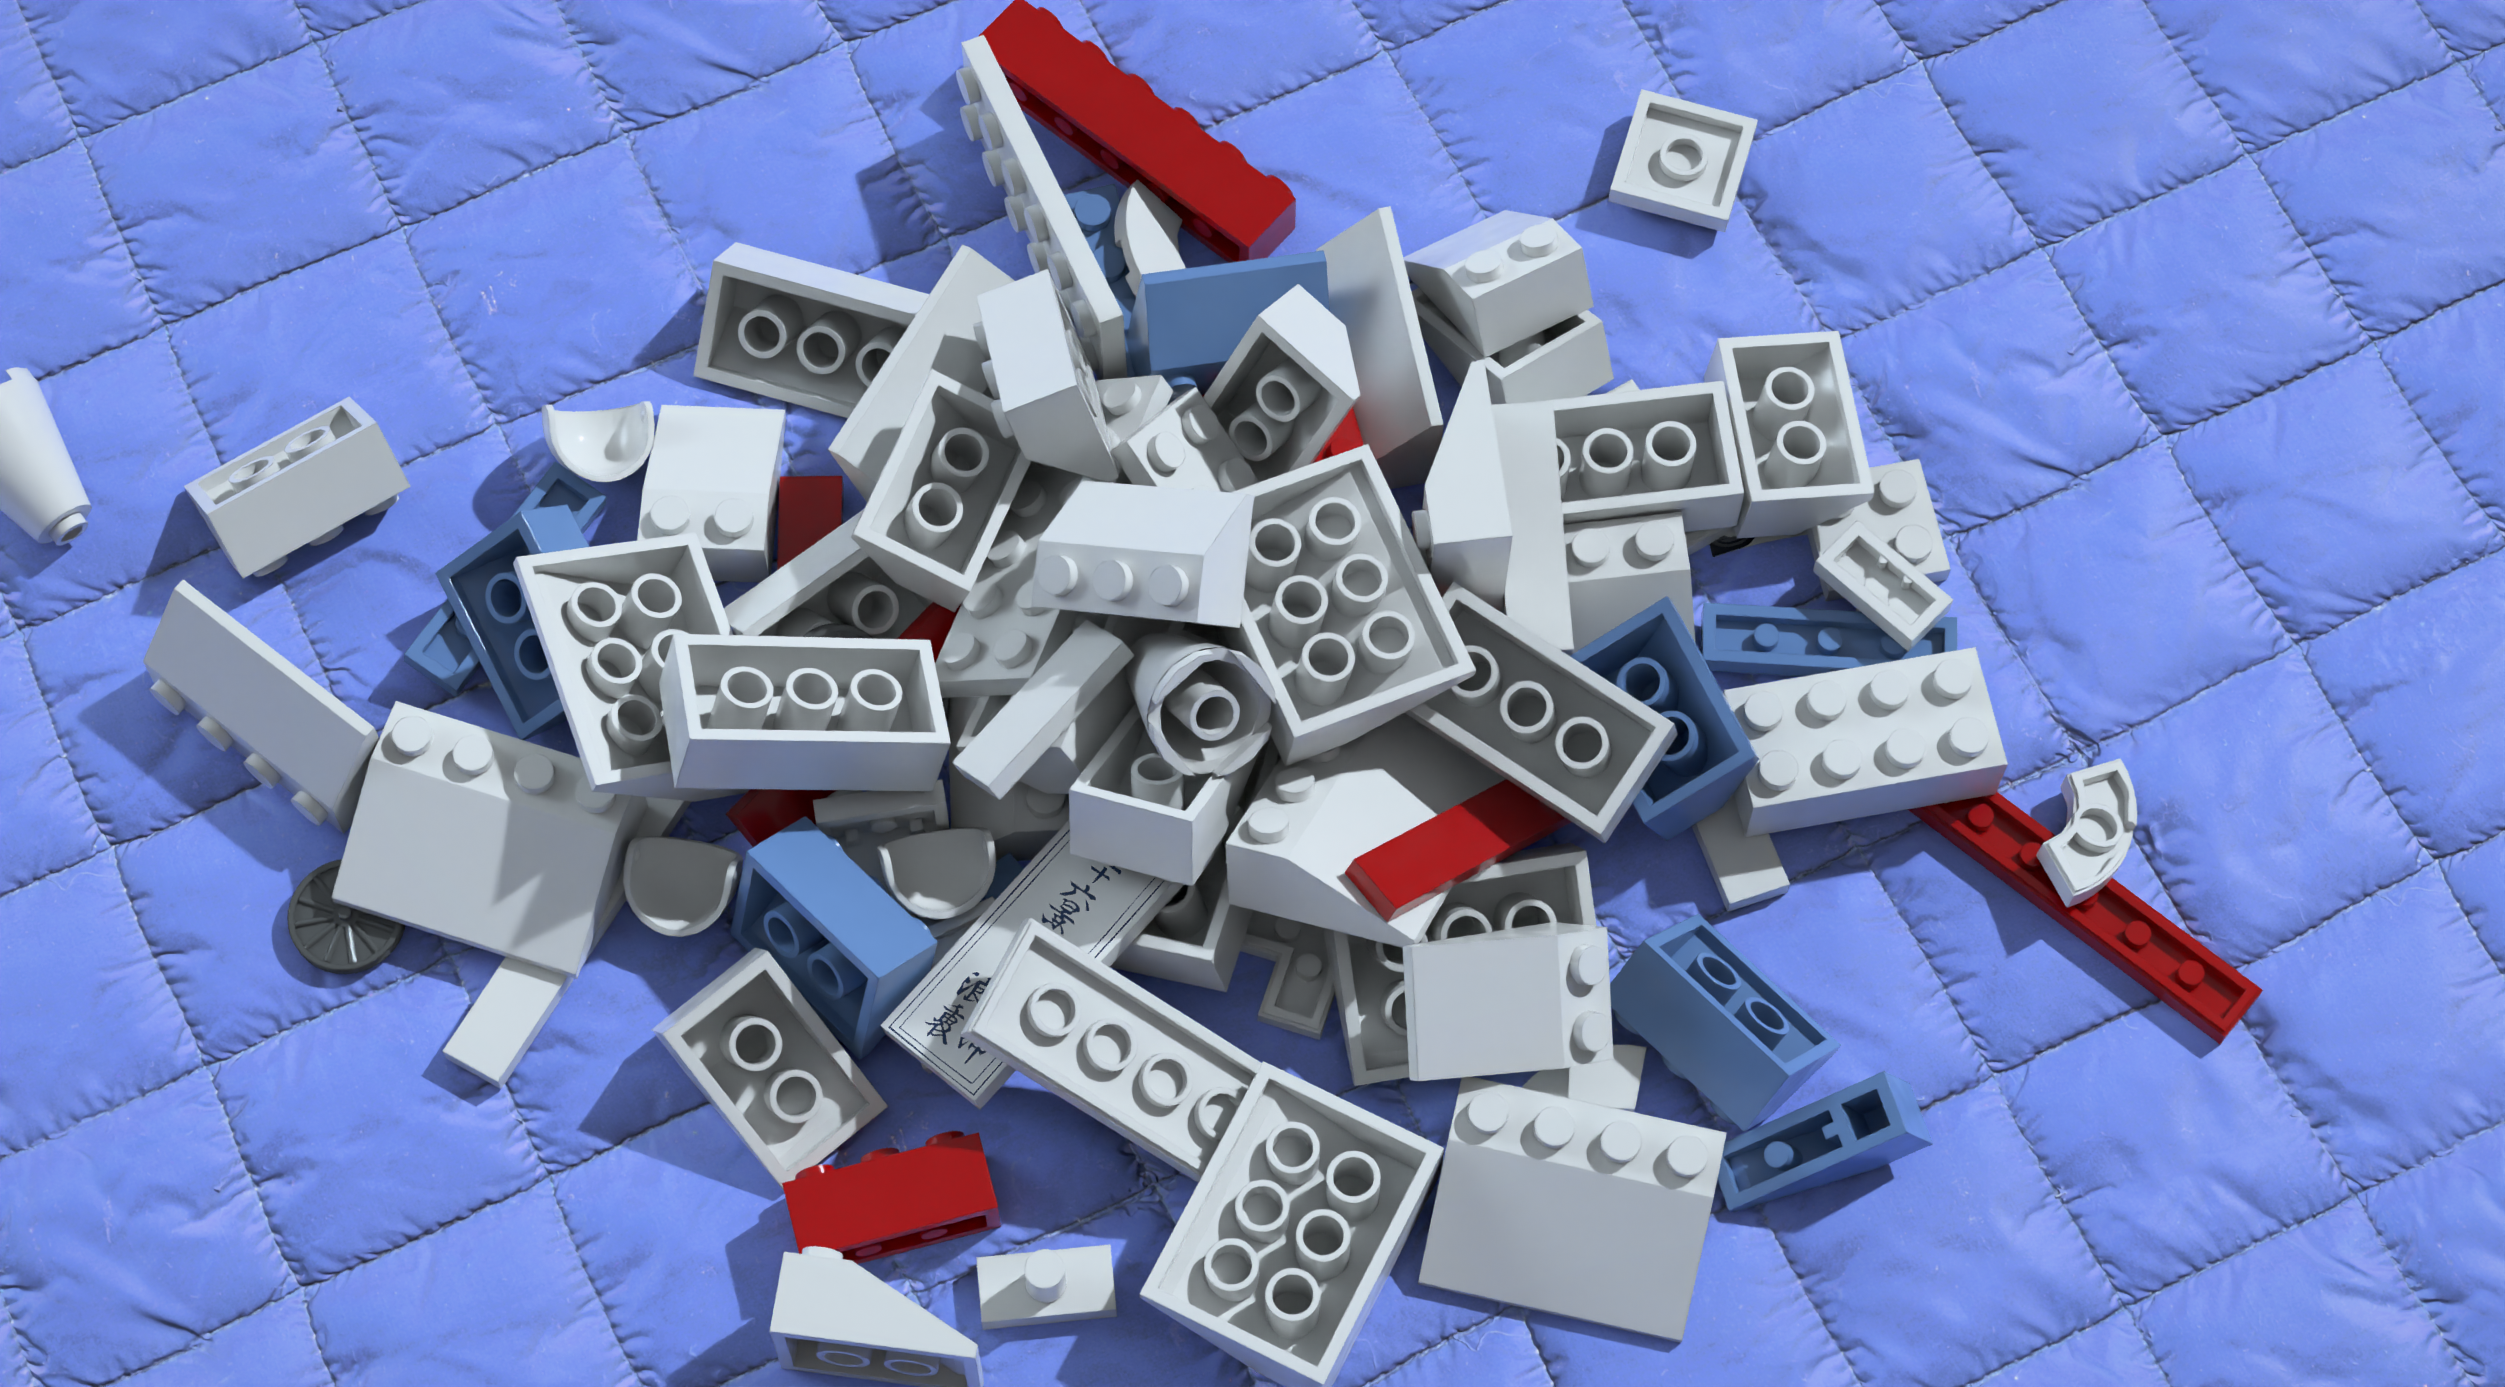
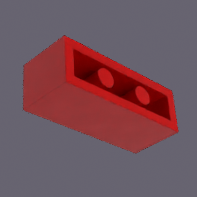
M948 1131L929 1138L925 1142L926 1146L904 1152H899L897 1148H882L865 1154L860 1159L861 1163L838 1169H834L832 1165L823 1164L808 1167L795 1175V1180L784 1182L782 1185L799 1254H802V1249L805 1247H825L842 1253L844 1260H852L856 1264H861L1001 1227L998 1204L979 1132L964 1136V1133L961 1131Z

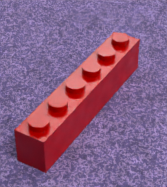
M1014 0L979 35L985 36L1022 111L1125 187L1129 188L1138 179L1182 219L1180 227L1228 263L1268 258L1295 229L1296 198L1281 179L1274 175H1263L1247 163L1244 155L1233 144L1227 141L1218 142L1200 128L1196 119L1189 112L1180 107H1175L1174 109L1154 95L1151 87L1141 77L1133 73L1127 75L1111 64L1105 53L1096 44L1088 40L1081 42L1066 31L1058 18L1046 8L1038 7L1036 9L1025 0Z

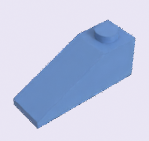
M1883 1071L1725 1141L1718 1182L1728 1210L1737 1212L1875 1170L1930 1146L1933 1142L1911 1084Z

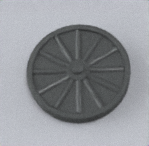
M340 859L318 867L299 884L289 904L288 929L295 947L309 963L326 972L353 974L368 970L385 960L399 944L406 925L334 903L331 897L342 861Z

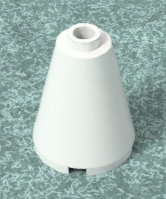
M14 367L5 371L12 380L0 384V511L38 543L46 544L54 541L57 546H61L71 542L86 530L88 522L85 519L90 514L92 507L38 381L27 368Z
M1164 632L1147 634L1132 645L1130 650L1134 657L1124 667L1125 676L1150 740L1159 756L1165 762L1185 775L1196 777L1194 774L1213 773L1217 777L1231 774L1255 757L1269 738L1272 725L1268 721L1272 702L1276 705L1275 690L1263 668L1248 655L1235 649Z

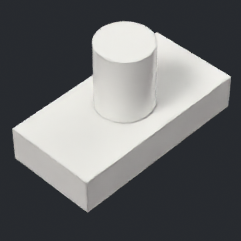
M1858 519L1815 561L1813 572L1855 606L1856 611L1862 612L1908 652L1950 611L1954 600Z
M1110 1244L1058 1250L1041 1249L1027 1253L976 1257L983 1330L1117 1317Z

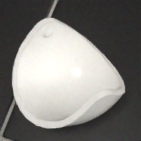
M642 401L626 407L598 411L554 410L553 405L542 406V427L549 450L556 460L573 474L596 482L618 481L638 470L651 452L654 442L655 424L653 407L650 401Z
M962 827L936 830L897 838L877 846L883 878L890 893L902 907L920 917L948 919L964 914L981 901L993 881L996 868L995 846L992 834L987 828Z
M664 836L634 838L628 846L624 864L623 884L626 898L635 915L652 930L667 936L677 937L697 934L714 923L730 904L740 882L743 857L731 849L691 839Z

